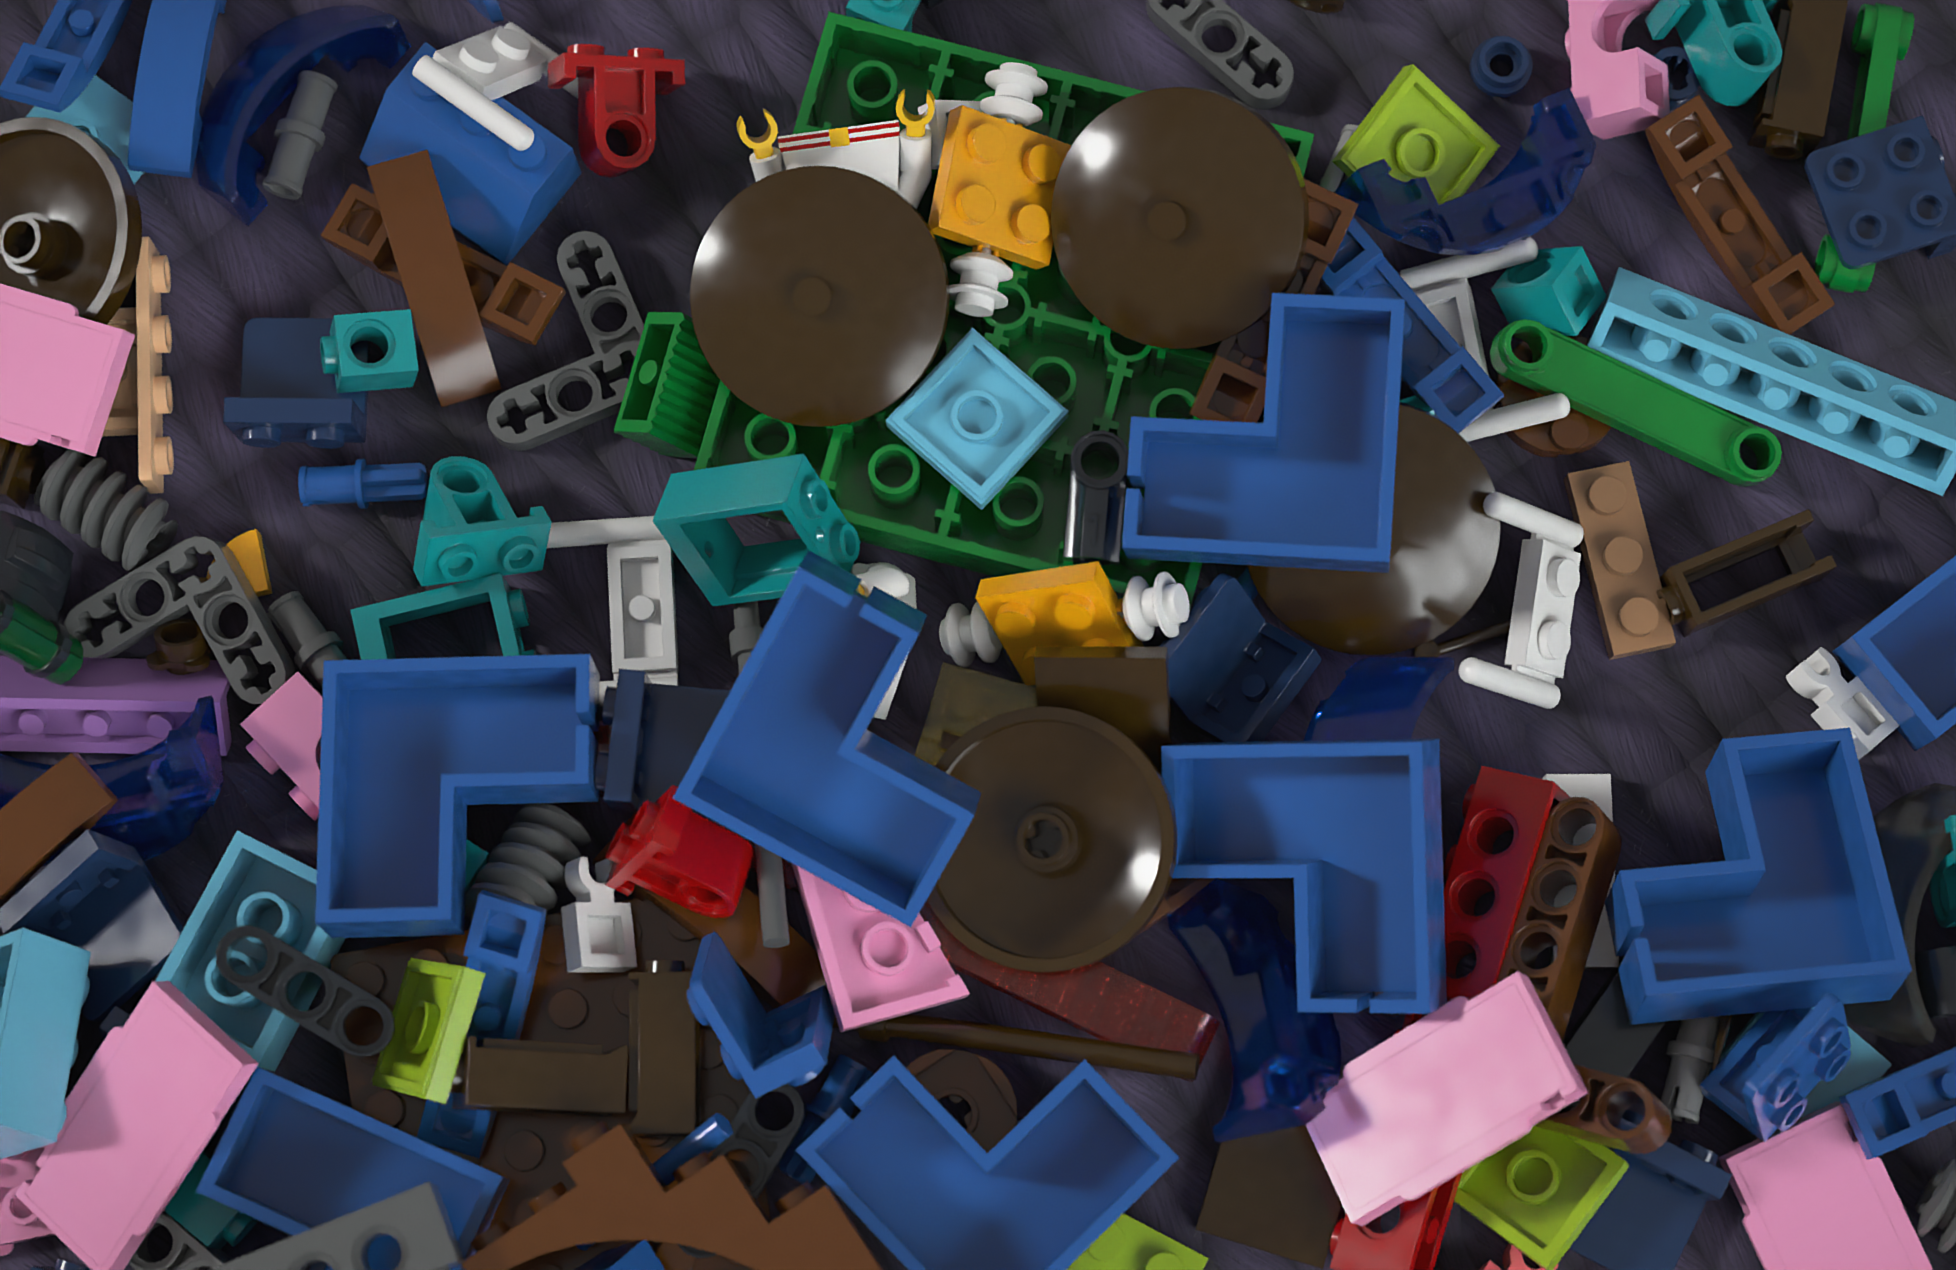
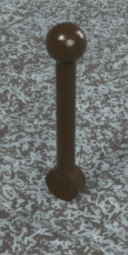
M1511 620L1440 643L1430 640L1415 647L1414 659L1420 666H1432L1440 655L1508 634Z

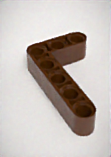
M1571 797L1561 801L1552 809L1547 819L1496 982L1498 984L1517 971L1528 976L1561 1041H1563L1622 844L1619 829L1594 801L1585 797ZM1588 824H1596V831L1589 841L1581 845H1573V838L1580 828ZM1568 885H1577V892L1572 901L1562 907H1554L1555 897L1562 888ZM1558 946V953L1554 962L1541 970L1535 969V962L1539 953L1547 947ZM1573 1064L1588 1093L1581 1097L1578 1105L1573 1110L1566 1113H1559L1557 1111L1533 1125L1623 1151L1647 1154L1656 1151L1666 1142L1671 1133L1672 1119L1668 1108L1644 1085L1632 1079ZM1644 1103L1646 1111L1642 1123L1634 1129L1622 1130L1620 1124L1624 1111L1631 1105Z

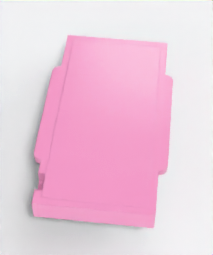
M0 284V438L26 446H32L37 440H41L96 457L135 335L123 329L79 317L78 309L71 304Z
M1517 971L1471 1000L1462 996L1454 998L1436 1011L1426 1015L1352 1060L1344 1067L1343 1078L1298 1104L1297 1108L1350 1222L1363 1226L1402 1202L1419 1198L1526 1135L1533 1125L1571 1104L1588 1092L1529 977Z
M153 981L126 1024L111 1029L65 1100L67 1114L64 1125L58 1133L57 1142L43 1146L45 1149L36 1162L41 1168L33 1180H25L15 1196L91 1270H124L259 1063L170 981Z
M1841 1102L1831 1103L1798 1119L1786 1131L1777 1129L1765 1143L1758 1138L1719 1157L1724 1171L1732 1175L1729 1182L1745 1214L1743 1225L1764 1270H1933L1883 1162L1879 1157L1866 1159L1858 1139L1850 1128L1849 1119Z

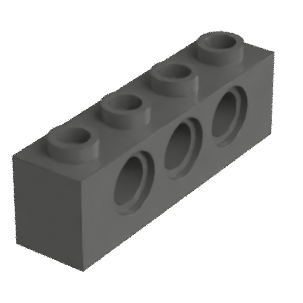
M427 1182L210 1270H307L312 1264L319 1261L328 1263L333 1270H372L368 1262V1250L377 1238L384 1235H391L396 1238L402 1249V1258L395 1270H450V1268L464 1262L465 1259L438 1186Z

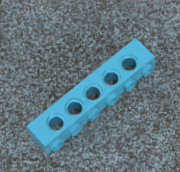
M1618 267L1607 291V297L1602 302L1596 315L1587 343L1588 347L1694 397L1938 495H1944L1956 473V401Z

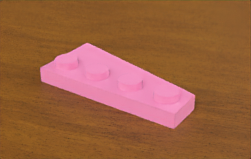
M792 863L840 1033L963 999L970 994L959 974L955 975L941 951V943L929 922H925L920 913L912 926L909 927Z

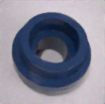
M1495 36L1486 39L1475 49L1470 61V74L1473 82L1481 91L1494 97H1509L1520 92L1528 83L1533 68L1532 58L1527 48L1517 39L1508 36ZM1496 61L1504 62L1509 66L1511 73L1504 77L1497 76L1491 71L1490 64Z

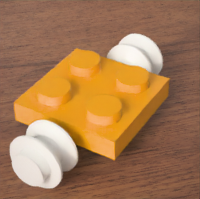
M1003 63L1000 65V69L989 71L985 75L987 85L996 91L995 96L981 100L980 109L983 112L964 105L949 111L928 225L935 235L973 247L972 252L958 256L950 261V268L960 274L961 277L959 284L949 286L950 299L956 302L955 309L971 316L989 317L993 315L994 309L1004 308L1008 305V298L998 292L997 289L999 282L1008 281L1013 278V271L999 257L1036 270L1050 264L1053 248L1051 228L1052 197L1060 167L1071 145L1023 128L1042 119V110L1034 105L1032 100L1033 97L1044 95L1047 92L1048 85L1044 80L1037 77V71L1033 67L1022 63Z
M1099 561L981 579L975 596L977 602L974 604L971 614L963 604H952L946 613V618L940 623L939 636L944 652L951 656L955 663L961 667L969 666L973 662L976 652L984 662L993 663L999 658L1002 647H1004L1025 685H1036L1034 669L1036 646L1144 647L1142 641H1148L1152 638L1155 626H1160L1162 632L1167 637H1176L1179 634V626L1186 622L1189 617V599L1184 586L1181 583H1176L1168 572H1162L1157 575L1154 587H1149L1146 580L1141 576L1132 577L1123 598L1119 599Z

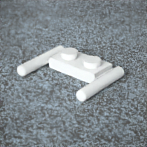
M509 22L504 28L499 26L437 50L432 58L424 55L416 63L412 75L518 151H524L534 141L533 130L492 100L539 81L542 74L548 77V63L559 55L513 22ZM578 78L562 88L578 98Z
M1526 236L1403 269L1400 271V276L1459 346H1463L1488 375L1472 290L1467 278L1533 261L1537 257L1538 246L1533 238ZM1556 393L1493 409L1492 406L1459 434L1468 442L1561 419L1569 414L1570 402L1564 394Z
M1493 492L1484 500L1483 508L1485 513L1492 518L1531 532V539L1522 540L1504 665L1510 666L1512 669L1510 670L1470 657L1463 660L1460 664L1459 675L1466 683L1551 709L1560 700V690L1554 683L1555 678H1563L1566 655L1571 645L1570 627L1575 593L1580 582L1579 564L1581 557L1580 553L1574 551V547L1581 543L1584 530L1576 522L1500 492Z
M654 516L551 523L547 548L608 544L607 563L612 672L614 680L600 681L599 707H603L607 686L617 687L619 669L646 671L649 679L654 684L679 686L673 550L653 523Z

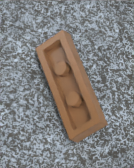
M1626 461L1568 473L1564 478V484L1574 522L1580 524L1584 530L1580 547L1609 660L1671 648L1676 643L1669 621L1670 617L1665 599H1659L1656 593L1662 586L1630 462Z

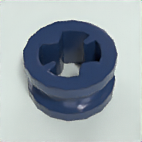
M1673 46L1664 48L1654 55L1655 58L1667 64L1668 67H1672V74L1678 69L1686 76L1680 86V90H1672L1673 83L1669 84L1670 110L1677 109L1691 100L1700 86L1685 48Z

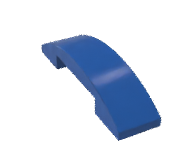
M58 0L35 45L23 42L0 86V96L61 113L80 96L99 70L123 25L133 0Z
M152 0L134 91L128 148V168L130 171L192 178L202 128V120L199 114L217 16L218 13H224L226 0Z
M1353 217L1332 263L1327 265L1320 281L1332 296L1405 299L1401 378L1420 400L1434 410L1435 416L1460 433L1500 401L1504 394L1463 346H1459L1387 261L1379 246Z
M485 890L479 893L463 955L468 957L467 968L483 972L485 976L466 1038L476 1037V1041L484 1038L520 1039L536 974L546 909ZM449 1093L446 1104L426 1100L417 1138L480 1158L489 1138L497 1111L452 1109L453 1093Z
M1956 1046L1839 1097L1867 1160L1926 1136L1928 1132L1956 1121Z

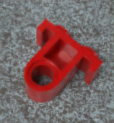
M574 44L567 46V53H562L548 63V88L561 89L578 78L579 150L587 168L597 175L610 178L621 176L649 159L654 151L656 140L655 94L668 95L685 85V60L665 59L664 50L658 48H633L627 50V56L605 55V47L601 45ZM608 128L617 129L626 138L628 150L625 157L616 155L608 147L606 141Z
M672 785L655 803L646 800L638 810L631 826L625 823L620 825L606 853V859L613 861V865L605 885L629 896L633 892L635 884L700 915L713 918H727L733 915L755 857L754 847L738 834L692 812V808L673 799L678 787Z

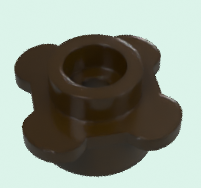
M176 619L162 624L155 630L156 650L146 657L147 666L150 669L156 671L166 669L172 674L187 675L202 671L210 665L208 655L212 649L196 620Z

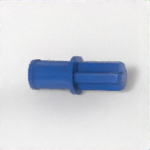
M357 459L355 465L301 466L298 475L299 497L303 507L357 503L360 509H367L370 502L422 500L426 497L428 491V474L425 465L422 463L367 465L365 459Z
M841 1054L835 1060L836 1062L829 1072V1076L811 1104L806 1103L807 1116L803 1126L780 1162L779 1168L782 1173L801 1184L806 1181L810 1183L816 1171L803 1159L796 1149L839 1108L850 1118L856 1107L850 1097L874 1075L873 1072L867 1070L863 1065Z

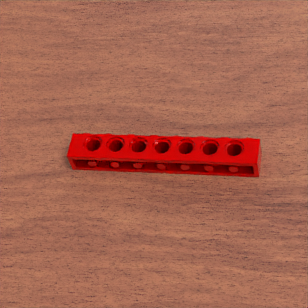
M1481 766L1476 784L1470 785L1465 794L1462 808L1465 822L1458 844L1450 848L1444 865V877L1446 880L1444 888L1447 1003L1459 996L1471 1000L1496 985L1547 819L1556 805L1565 799L1571 798L1554 781ZM1514 830V838L1508 849L1502 853L1493 854V844L1497 837L1506 831ZM1495 891V901L1492 908L1481 916H1475L1474 908L1478 899L1485 893ZM1476 953L1477 960L1473 971L1466 977L1457 979L1456 968L1459 961L1467 954ZM1406 1013L1402 1029L1397 1030L1394 1035L1428 1014ZM1462 1172L1419 1198L1406 1200L1399 1204V1222L1395 1228L1387 1233H1383L1381 1229L1382 1215L1360 1226L1351 1223L1346 1213L1345 1218L1337 1222L1331 1236L1330 1252L1333 1258L1330 1268L1333 1270H1434Z

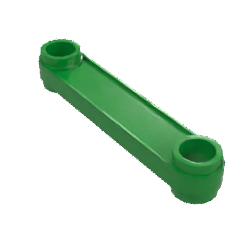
M1878 2L1874 5L1863 3L1858 11L1851 38V51L1859 53L1861 56L1847 140L1886 128L1896 61L1904 59L1914 28V13L1904 11L1900 6ZM1826 234L1822 238L1817 252L1814 272L1826 289L1853 293L1854 291L1865 293L1872 281L1876 263L1854 270L1845 268L1840 262L1831 236Z
M1526 319L1514 321L1499 331L1492 341L1490 351L1491 363L1497 373L1504 378L1515 381L1544 396L1562 393L1568 398L1570 408L1726 480L1730 484L1743 487L1756 485L1772 476L1780 464L1782 455L1780 443L1776 436L1767 429L1760 428L1542 325L1540 322ZM1512 337L1522 339L1529 345L1533 356L1531 363L1522 362L1514 355L1511 348ZM1740 444H1745L1754 451L1757 458L1756 470L1750 469L1741 460L1739 453Z

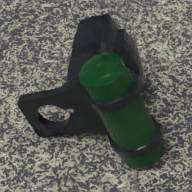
M1 510L0 653L22 665L28 674L61 685L71 680L79 671L83 663L84 652L80 640L69 634L66 627L58 623V613L65 602V594L70 582L73 552L44 528Z

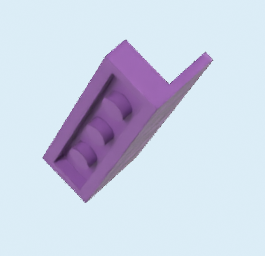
M0 656V751L227 756L232 743L226 695L231 684L218 660H210V665L202 671L187 675H176L168 672L166 669L161 671L150 669L147 666L146 659L83 657V663L79 671L71 680L59 685L51 683L44 678L34 677L25 672L23 666L6 656Z

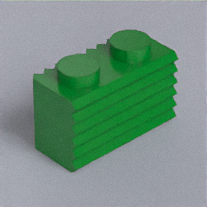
M648 312L614 428V433L623 435L624 438L632 439V442L640 443L641 446L648 447L660 455L669 457L698 458L720 383V379L707 362L699 345L692 317L682 312Z

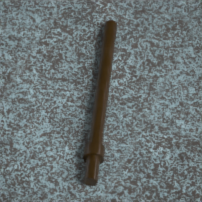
M917 1013L905 1014L851 1030L858 1031L859 1037L867 1040L887 1042L890 1036L1078 1064L1085 1059L1092 1066L1189 1080L1197 1079L1200 1063V1054ZM835 1016L833 1028L839 1029L837 1019Z

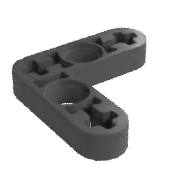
M1146 0L1147 14L1154 25L1243 102L1255 109L1268 110L1276 108L1286 100L1291 90L1294 74L1291 61L1285 53L1223 0H1184V9L1175 4L1168 10L1162 7L1163 0ZM1212 26H1225L1235 34L1237 43L1228 52H1213L1207 49L1203 43L1201 36L1205 30ZM1247 47L1252 49L1248 61L1252 67L1263 74L1270 68L1277 72L1275 79L1276 88L1268 83L1262 85L1260 89L1253 85L1255 72L1243 60L1238 70L1235 71L1231 68L1239 63Z
M582 231L570 235L563 241L557 254L560 273L595 354L506 390L494 398L487 413L488 426L498 443L508 450L520 452L532 449L620 411L629 379L622 378L610 383L609 385L615 396L605 400L601 383L594 373L604 369L608 381L622 376L625 373L623 363L627 360L635 359L644 324L610 245L605 238L595 232ZM584 250H588L592 257L603 256L595 261V267L603 287L593 291L581 268L570 269L578 264L576 254ZM613 281L617 283L614 286H608ZM581 294H588L585 298H580ZM614 302L625 307L627 319L624 325L617 331L603 332L593 325L594 312L602 304ZM581 381L592 388L593 396L591 402L581 411L571 412L563 409L558 402L559 392L569 382ZM544 393L546 394L547 404L557 419L547 423V419L542 411L525 420L527 430L523 433L516 434L511 426L501 428V425L509 421L507 411L514 407H519L523 414H530L542 409L536 397Z
M194 536L183 540L77 604L68 613L64 622V626L69 634L80 640L84 649L83 657L104 659L118 655L153 634L162 624L176 620L191 611L233 690L241 699L251 704H263L296 673L290 655L234 553L227 544L213 538ZM198 552L214 556L215 562L208 567L209 574L211 575L209 580L206 577L191 576L178 583L168 572L170 568L171 573L184 575L193 570L199 564L196 556ZM155 580L163 588L165 594L164 604L156 614L146 616L137 607L136 593L144 582ZM182 589L186 592L185 596H183ZM236 602L246 610L248 626L241 636L230 639L220 630L219 616L227 605ZM122 613L129 621H116L104 628L101 632L104 640L103 643L101 641L87 640L86 634L93 629L91 617L108 620ZM260 639L262 640V646L250 649L261 665H274L276 672L268 678L269 684L272 687L270 690L266 687H253L251 680L259 674L258 668L251 656L239 655L236 658L235 651L252 647Z

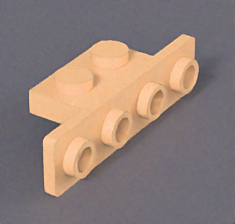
M145 236L142 237L140 257L136 269V307L119 308L112 320L107 324L135 335L102 437L138 435L139 480L144 487H147L150 494L164 492V475L172 474L174 468L171 438L169 436L163 437V414L171 413L173 407L172 385L169 376H162V353L171 352L172 333L168 315H161V293L170 292L171 273L167 255H160L150 237Z

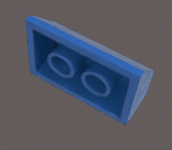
M425 42L386 89L359 159L368 167L428 150L452 229L496 261L507 266L581 175L580 166L571 146L503 97L492 101L534 132L532 145L524 151H518L415 78L412 72L419 59L424 55L432 58L435 51H437Z

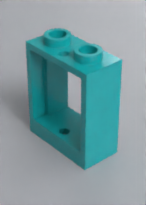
M804 454L673 473L669 478L652 520L712 606L781 598L809 550L851 572L853 563L859 555L861 543L856 529L848 523L830 495L828 486L819 478ZM783 510L801 538L744 546L726 518Z
M501 573L351 609L361 660L396 659L389 627L391 625L490 601L503 656L537 654L535 649L525 651L520 628L529 626L530 621L521 588L511 590L510 585Z

